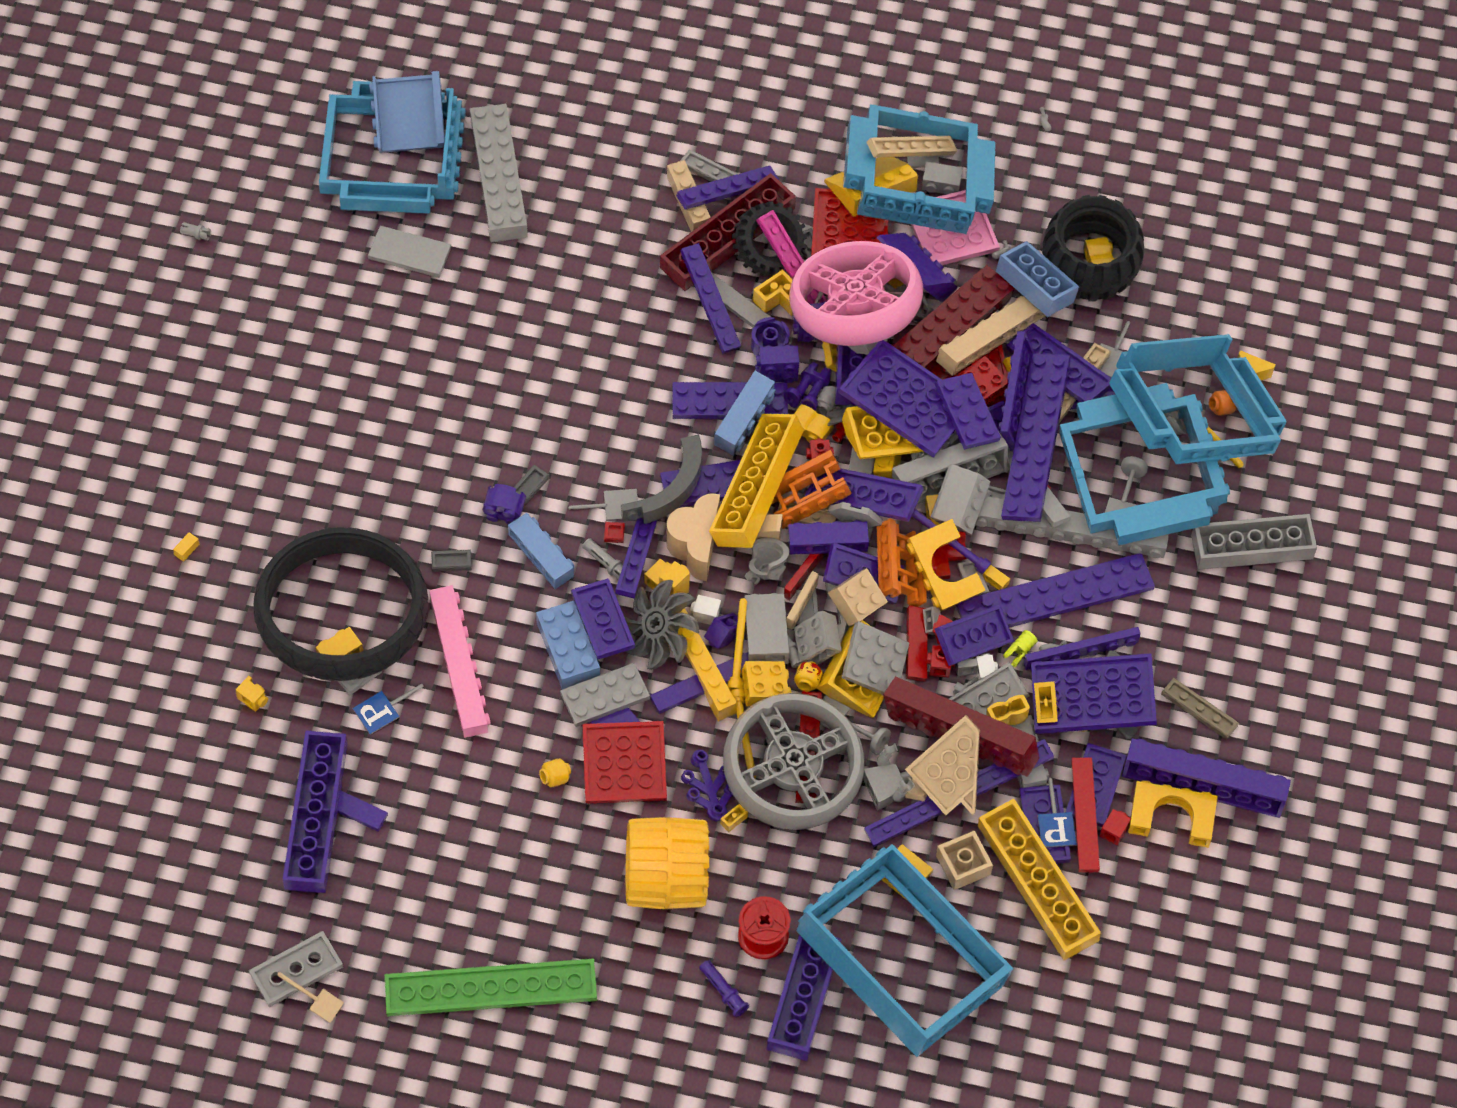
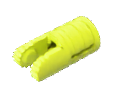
M1024 630L1003 654V657L1008 658L1015 651L1018 655L1011 664L1013 667H1016L1025 657V654L1038 642L1037 638L1030 631Z

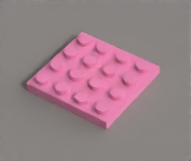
M966 190L937 198L965 202ZM975 212L967 234L911 224L916 238L921 242L919 246L922 249L925 247L932 254L930 258L933 261L938 260L942 265L990 254L1000 249L986 213Z

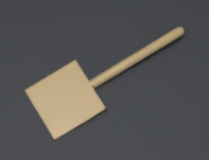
M281 972L277 974L280 978L314 999L315 1001L309 1010L329 1023L332 1022L344 1003L325 989H322L317 997Z

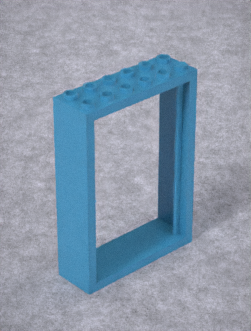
M892 844L887 849L885 847L881 848L876 853L874 859H867L861 865V869L858 871L856 869L853 870L844 882H837L830 893H823L818 898L817 903L814 905L810 903L803 910L804 915L798 920L799 925L796 931L905 1046L918 1057L999 991L1014 968ZM884 877L936 929L935 933H940L985 980V982L926 1030L922 1029L824 926L827 921Z

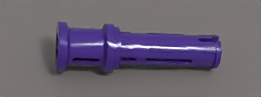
M710 960L703 962L699 969L722 996V1002L732 1009L734 1017L744 1014L750 1005L744 1002L738 995L739 991L732 988Z

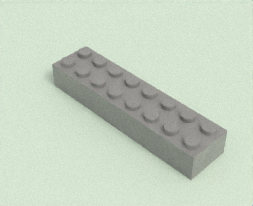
M507 104L470 108L471 126L490 242L528 238Z

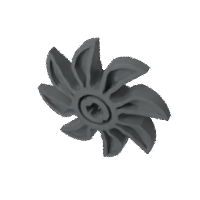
M665 580L653 589L650 595L651 604L644 588L640 587L635 595L633 608L634 612L642 615V620L638 622L624 617L630 633L634 636H641L634 642L635 648L626 652L638 657L650 654L647 666L649 670L656 669L665 663L670 655L669 645L678 663L682 661L687 651L686 637L678 634L680 627L699 634L697 620L693 616L681 612L685 607L694 602L696 598L687 593H675L670 596L673 580Z

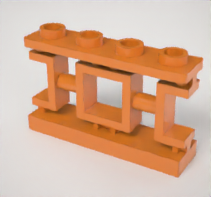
M831 450L784 474L772 501V504L779 501L782 509L774 512V514H783L782 529L851 495L845 479L842 477L835 481L832 473L840 470V467ZM824 473H827V477L819 481L817 480L816 477ZM814 483L817 491L800 499L797 491ZM831 483V488L822 491V487ZM792 491V495L783 499V494ZM795 501L798 505L790 509L787 508V505Z
M889 518L882 522L880 526H877L879 588L885 597L890 595L891 598H894L901 593L907 595L908 605L919 607L927 602V592L923 584L924 577L922 572L919 573L915 567L914 562H916L914 555H910L906 549L907 540L917 534L915 531L906 535L900 534L899 524L896 523V520ZM900 559L906 561V570L900 568Z

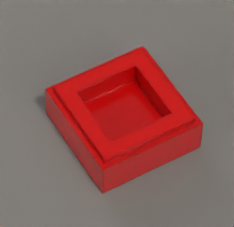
M605 522L604 542L624 543L625 523Z

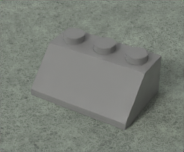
M949 464L930 518L940 524L953 519L958 532L964 531L967 535H972L991 481L979 473Z

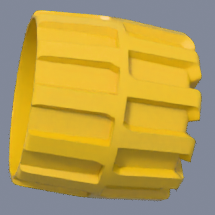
M672 817L628 820L625 863L626 904L628 906L681 909L702 908L706 905L708 897L707 888L709 885L707 870L709 868V830L705 820Z

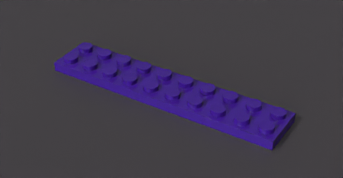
M1032 354L1002 508V520L1041 522L1071 362L1070 355Z
M1142 553L974 596L957 604L956 608L962 619L1000 605L1010 628L1154 590L1155 585Z

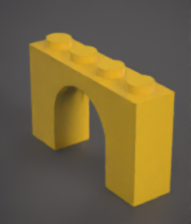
M953 519L910 537L907 540L908 544H906L910 555L913 554L916 559L914 564L917 571L923 574V584L926 590H930L933 596L931 598L934 607L940 608V612L986 591L978 573L957 582H946L940 579L933 571L931 562L935 550L960 538Z
M1137 781L1128 833L1148 837L1154 810L1164 804H1175L1185 809L1191 819L1188 844L1209 848L1218 796L1212 795L1209 792H1195L1188 788H1173L1167 784L1157 785L1149 781Z

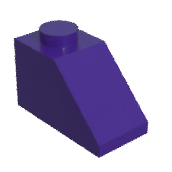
M732 612L714 618L704 638L708 640L712 647L719 649L728 646L736 638L738 616Z

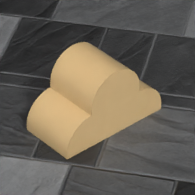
M720 494L704 495L696 501L694 508H678L670 514L667 520L666 543L668 551L675 558L687 561V569L690 574L702 581H707L714 545V540L709 530L720 508Z

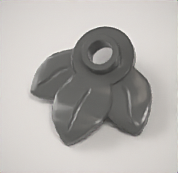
M850 404L828 412L825 416L831 418L827 425L831 426L842 422L846 407L855 406Z

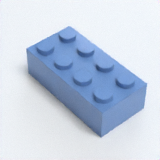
M1028 241L1000 255L996 272L1047 317L1074 303L1079 286Z
M757 371L753 372L715 432V446L732 456L736 452H741L745 445L746 436H751L755 429L756 420L759 421L761 415L765 413L766 404L770 405L775 397L776 389H774L775 382Z
M567 602L536 612L537 626L562 690L600 676V666L575 602Z

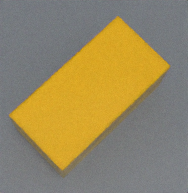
M189 532L173 549L174 555L184 562L200 545L199 539Z
M992 565L983 573L984 580L997 590L1005 589L1009 585L1010 578Z
M738 804L720 819V824L730 832L748 818V812Z

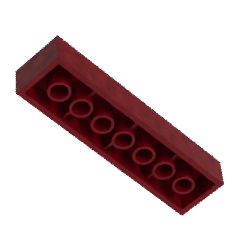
M770 173L661 254L660 269L679 287L687 291L694 283L680 252L682 248L699 243L709 269L712 272L738 252V249H733L736 239H732V234L736 233L737 229L734 226L740 221L739 217L761 203L765 204L773 201V204L783 203L784 208L791 207L794 210L796 195ZM759 225L754 231L753 239H756L763 233Z
M986 265L896 342L893 347L930 371L938 364L936 361L939 355L938 350L942 345L949 344L956 336L963 335L969 328L976 327L980 321L990 318L994 312L1000 310L1010 301L1015 288Z
M894 677L883 694L888 716L892 720L903 722L908 727L919 729L931 737L941 738L967 715L980 730L979 758L990 760L999 767H1006L1017 775L1022 774L1028 777L1040 759L1035 736L899 677Z

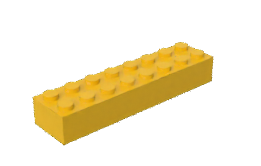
M796 414L761 415L709 530L717 547H753L804 431Z
M1015 799L980 816L978 820L979 829L1062 959L1066 960L1099 942L1101 932Z

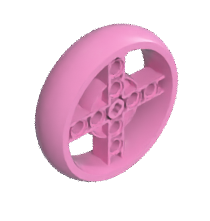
M846 242L817 252L800 266L790 286L789 301L795 319L813 337L836 345H866L882 341L897 334L913 320L922 302L923 282L915 264L900 250L877 242ZM892 278H897L907 286V289L900 297L885 292L884 285ZM813 289L828 295V301L819 309L814 308L805 301Z

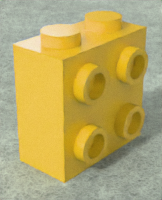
M784 661L745 662L741 674L746 706H752L770 696L791 693V688L787 684L789 672L788 669H785Z

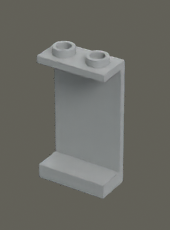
M784 594L744 595V598L747 600L748 661H784L785 664H788L789 647Z

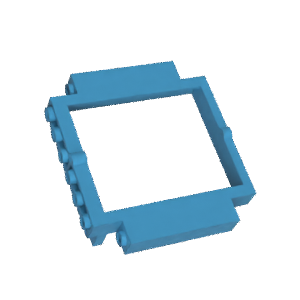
M353 81L351 95L329 94L319 176L320 194H340L341 210L429 214L431 206L435 204V199L454 200L455 192H458L459 187L456 177H460V166H457V163H461L459 148L463 146V137H460V133H464V122H462V119H465L466 109L462 108V100H458L457 96H454V88H446L447 100H445V92L441 90L443 118H447L442 173H438V185L329 180L337 113L375 115V111L372 112L371 101L374 100V94L370 93L371 82Z
M870 104L866 118L851 115L849 120L843 187L861 190V198L857 209L858 215L967 234L975 212L990 214L994 202L995 142L978 139V124L932 116L926 111L915 113ZM878 125L935 136H951L952 139L968 141L965 202L926 196L925 193L920 191L910 193L874 186L876 158L873 157L867 141L870 138H877Z
M1230 334L1131 343L1129 350L1121 353L1116 364L1117 369L1114 371L1109 382L1148 449L1166 448L1175 464L1219 459L1224 462L1230 458L1274 454L1281 441L1279 435L1287 421L1246 357L1229 359L1226 353L1233 340ZM1210 365L1255 437L1182 444L1138 372L1155 370L1170 372L1175 368Z
M1167 383L1147 387L1163 414L1178 411V419H1183L1191 444L1213 441L1212 434H1208L1206 429L1208 428L1207 419L1202 417L1201 401H1197L1195 394L1175 398L1173 390H1169ZM1115 394L1077 403L1079 420L1060 424V438L1090 534L1113 529L1119 546L1210 525V518L1213 517V514H1218L1219 506L1227 503L1230 489L1228 483L1225 484L1223 480L1225 477L1222 466L1219 467L1217 462L1219 460L1197 462L1206 490L1096 515L1071 435L1129 422L1131 419Z

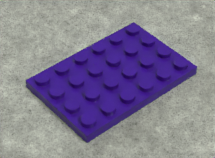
M885 340L879 341L839 388V394L933 458L956 431L935 386L936 382L942 379Z
M1152 653L1031 662L1035 734L1157 725ZM1054 681L1058 722L1037 723L1034 683Z

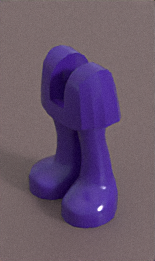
M815 362L810 363L801 372L802 380L798 387H791L785 391L783 395L785 401L793 408L803 404L815 411L818 407L816 398L820 390L829 385L832 370L824 367L821 373L817 372L819 364ZM809 385L813 386L808 395L802 399Z

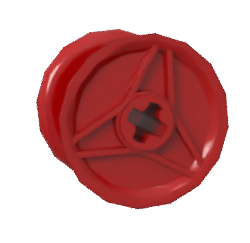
M765 896L753 898L743 906L740 912L739 944L746 954L755 959L767 960L775 958L784 951L788 944V930L791 918L788 909L781 901Z

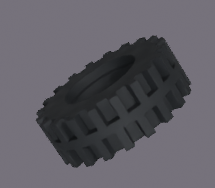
M773 201L765 204L761 203L747 210L745 214L739 217L740 221L734 226L737 230L736 233L732 234V239H736L733 249H738L739 255L736 257L738 260L742 258L745 261L743 266L745 268L751 267V272L754 274L759 272L761 276H774L782 269L786 271L777 255L772 257L765 256L758 251L754 244V231L759 225L756 220L774 210L802 258L804 256L802 251L807 248L804 240L808 237L802 231L805 228V224L798 222L799 214L793 215L791 213L793 209L791 207L784 208L783 203L780 202L777 204H773Z

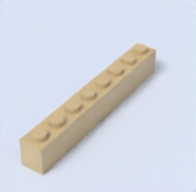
M1020 296L1014 303L1007 304L999 312H994L987 320L980 321L976 327L969 328L961 336H956L949 344L942 345L938 350L939 355L936 361L953 376L976 359L981 358L1017 335V331H1023L1046 315L1027 298Z

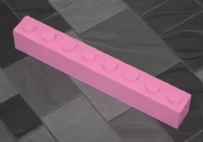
M453 585L429 590L430 601L464 738L488 733L487 725H491L488 713H484L483 708L486 707L484 695L480 696L479 690H482L480 678L475 677L477 666L475 660L471 661L470 655H473L471 643L467 644L466 641L469 635L467 626L462 625V621H464L463 610L458 609L457 605L460 603L459 594L454 592Z

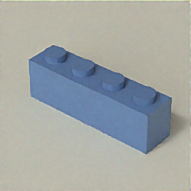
M525 513L508 524V535L554 589H557L574 577L575 566L569 558L566 559L561 548L557 544L554 545L549 534L540 529L539 523L534 517L531 518L528 513Z

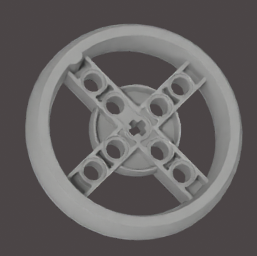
M778 694L762 699L750 706L733 724L726 738L723 751L725 778L731 793L738 803L756 819L782 829H809L833 820L854 800L864 776L863 746L852 723L840 710L830 703L807 694ZM796 713L810 716L827 725L832 731L813 739L805 733L790 731L781 714ZM759 722L770 741L764 753V762L741 773L738 760L741 742L749 729ZM770 725H777L779 729H772ZM780 742H787L789 746L784 747ZM825 742H831L834 746L828 747L825 745ZM813 750L816 755H809L807 751ZM846 750L849 760L847 780L842 790L829 801L818 781L824 768V760ZM778 767L781 771L774 772L771 768ZM760 775L763 780H756L753 776ZM799 776H806L808 780L802 781ZM773 783L785 790L798 791L807 810H790L777 807L760 798L755 792ZM809 793H815L818 797L811 798Z

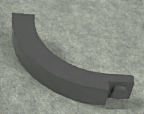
M699 434L680 438L683 462L679 473L669 486L649 498L621 504L623 522L635 521L639 518L643 519L644 524L656 521L675 511L689 498L699 481L702 469V445Z

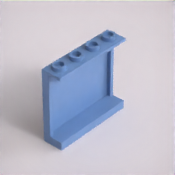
M433 71L432 75L376 79L375 76H372L373 82L370 83V93L374 94V100L371 101L372 112L375 111L376 117L372 118L373 130H377V136H374L375 148L378 147L379 153L444 148L445 131L439 71Z

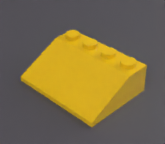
M895 157L876 158L874 186L910 193L917 190L918 174L908 163ZM844 171L824 179L826 185L853 217L857 216L861 190L843 187Z
M846 407L842 422L846 436L859 459L924 452L860 407Z
M863 620L860 621L861 623L869 625ZM853 624L849 626L841 642L842 651L833 656L817 689L829 698L868 717L874 718L884 699L883 695L841 678L854 628Z

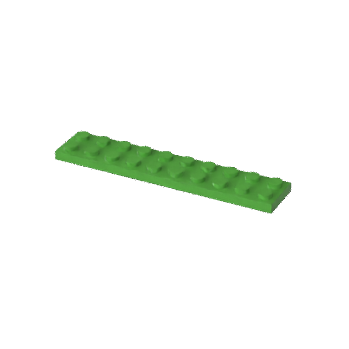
M594 959L385 974L387 1016L597 1001Z

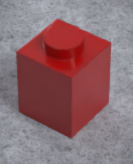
M1113 809L1101 829L1100 837L1118 846L1129 827L1131 818L1126 813Z

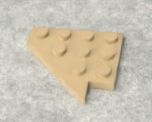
M967 715L905 769L945 815L960 802L972 815L976 813L980 730Z

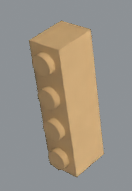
M685 160L667 165V179L675 197L678 191L696 186ZM676 197L691 232L711 218L705 204L685 210Z

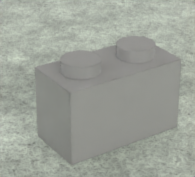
M926 162L922 190L945 195L959 192L963 168Z

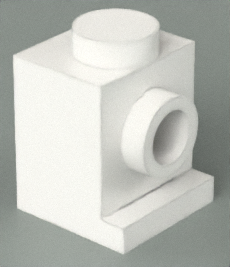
M986 653L976 657L978 662V681L998 669V664L993 661L992 655Z

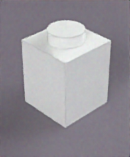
M698 595L697 600L691 604L690 612L693 613V617L697 622L711 625L714 618L719 616L721 600Z

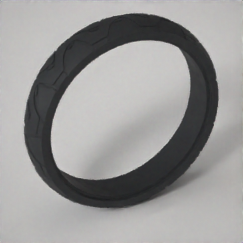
M328 528L314 531L295 539L283 547L269 561L256 585L253 603L254 619L267 648L290 668L304 675L322 680H355L387 669L412 648L413 644L418 640L426 621L428 592L423 575L415 561L406 551L390 539L358 528ZM351 553L371 557L392 568L404 580L411 593V608L402 626L389 639L369 650L347 655H328L313 652L289 640L278 629L272 619L270 605L277 587L291 571L309 560L329 554Z

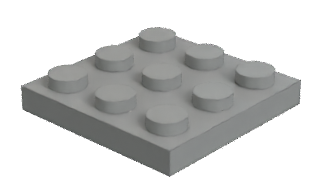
M859 621L856 622L841 678L883 695L894 677L901 678L909 642Z

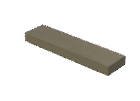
M1175 678L1169 682L1161 693L1165 698L1226 740L1239 725L1236 720Z

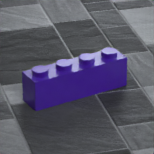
M867 521L794 523L788 525L789 555L829 553L832 543L857 551L868 552L869 536Z

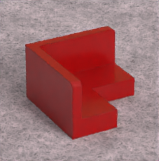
M964 531L959 532L960 538L957 541L966 547V533ZM946 544L935 550L932 556V568L940 579H950L949 561L967 560V558L949 544Z

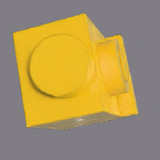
M250 676L235 690L237 699L255 712L260 707H264L268 702V697L265 696L263 687L257 683L253 684Z

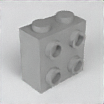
M820 611L794 627L800 663L812 661L818 665L842 651L835 615Z

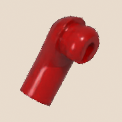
M843 422L835 424L837 431L832 436L833 440L838 443L846 436Z

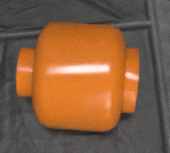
M1226 390L1215 391L1209 398V408L1216 415L1233 414L1237 408Z

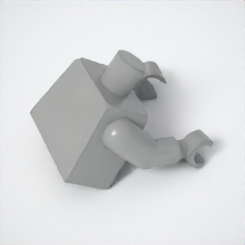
M896 743L892 746L884 745L885 750L877 757V767L864 769L863 780L877 811L893 802H902L906 793L915 786L912 777L907 771L900 773L897 765L891 764L889 761L892 753L898 751Z

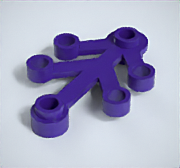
M696 750L691 757V763L699 768L704 783L696 779L691 770H685L681 775L682 782L695 787L689 789L686 797L689 801L696 802L707 809L708 817L711 820L720 821L727 814L725 805L733 796L731 791L728 790V784L725 786L724 794L719 801L716 795L726 779L725 773L722 771L724 767L721 766L718 771L719 775L712 782L707 766L708 755L704 750ZM700 791L708 796L709 801L700 796Z

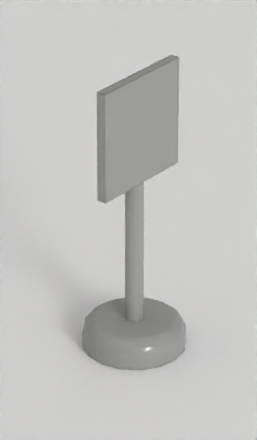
M1133 456L1122 460L1121 470L1125 475L1129 476L1122 500L1109 497L1105 513L1136 506V504L1128 503L1126 500L1133 478H1141L1148 471V465L1144 460Z
M826 695L822 699L836 707L845 716L851 710L848 706ZM820 721V724H821V725H823L824 727L830 729L827 725H825L824 723H822V722ZM852 723L856 731L872 739L870 750L872 753L879 755L884 750V745L888 744L891 731L887 728H880L875 734H872Z

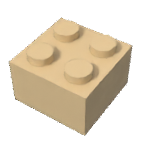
M867 568L857 572L828 592L848 626L858 621L860 622L888 602Z
M975 831L937 847L936 857L954 890L991 875L993 864Z

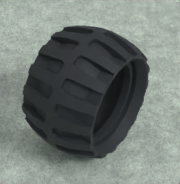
M1085 195L1080 199L1069 201L1054 214L1044 234L1042 254L1079 286L1075 299L1079 300L1081 298L1091 302L1099 299L1107 300L1114 297L1117 292L1121 293L1138 274L1144 258L1143 231L1134 213L1124 207L1120 201H1114L1103 195ZM1082 233H1096L1113 241L1118 246L1121 255L1108 263H1088L1075 257L1066 247L1065 243L1071 237Z

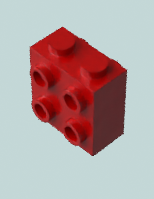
M986 356L980 360L976 359L968 368L962 369L956 374V376L968 373L973 374L987 406L1003 396L1005 389H1008V379Z

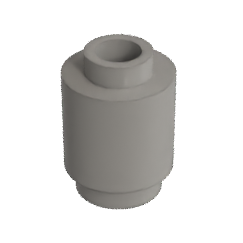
M825 386L818 396V407L816 410L819 413L826 415L834 409L836 405L834 386Z

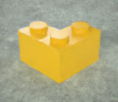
M782 269L753 289V302L765 313L780 304L792 317L793 313L789 301L791 277Z
M659 559L644 573V583L652 590L665 580H673L670 596L675 593L689 592L690 572L686 566L680 565L676 561L670 564Z

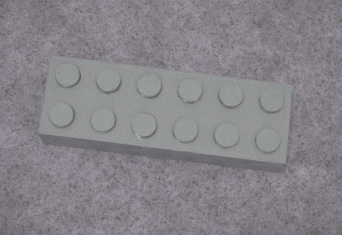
M1001 436L998 442L965 450L961 443L940 450L934 458L926 455L892 468V479L922 485L924 490L917 503L920 504L925 502L927 495L939 494L949 464L979 473L986 479L1008 471V444Z
M1310 514L1213 522L1210 525L1193 528L1191 534L1198 570L1314 559L1317 550Z

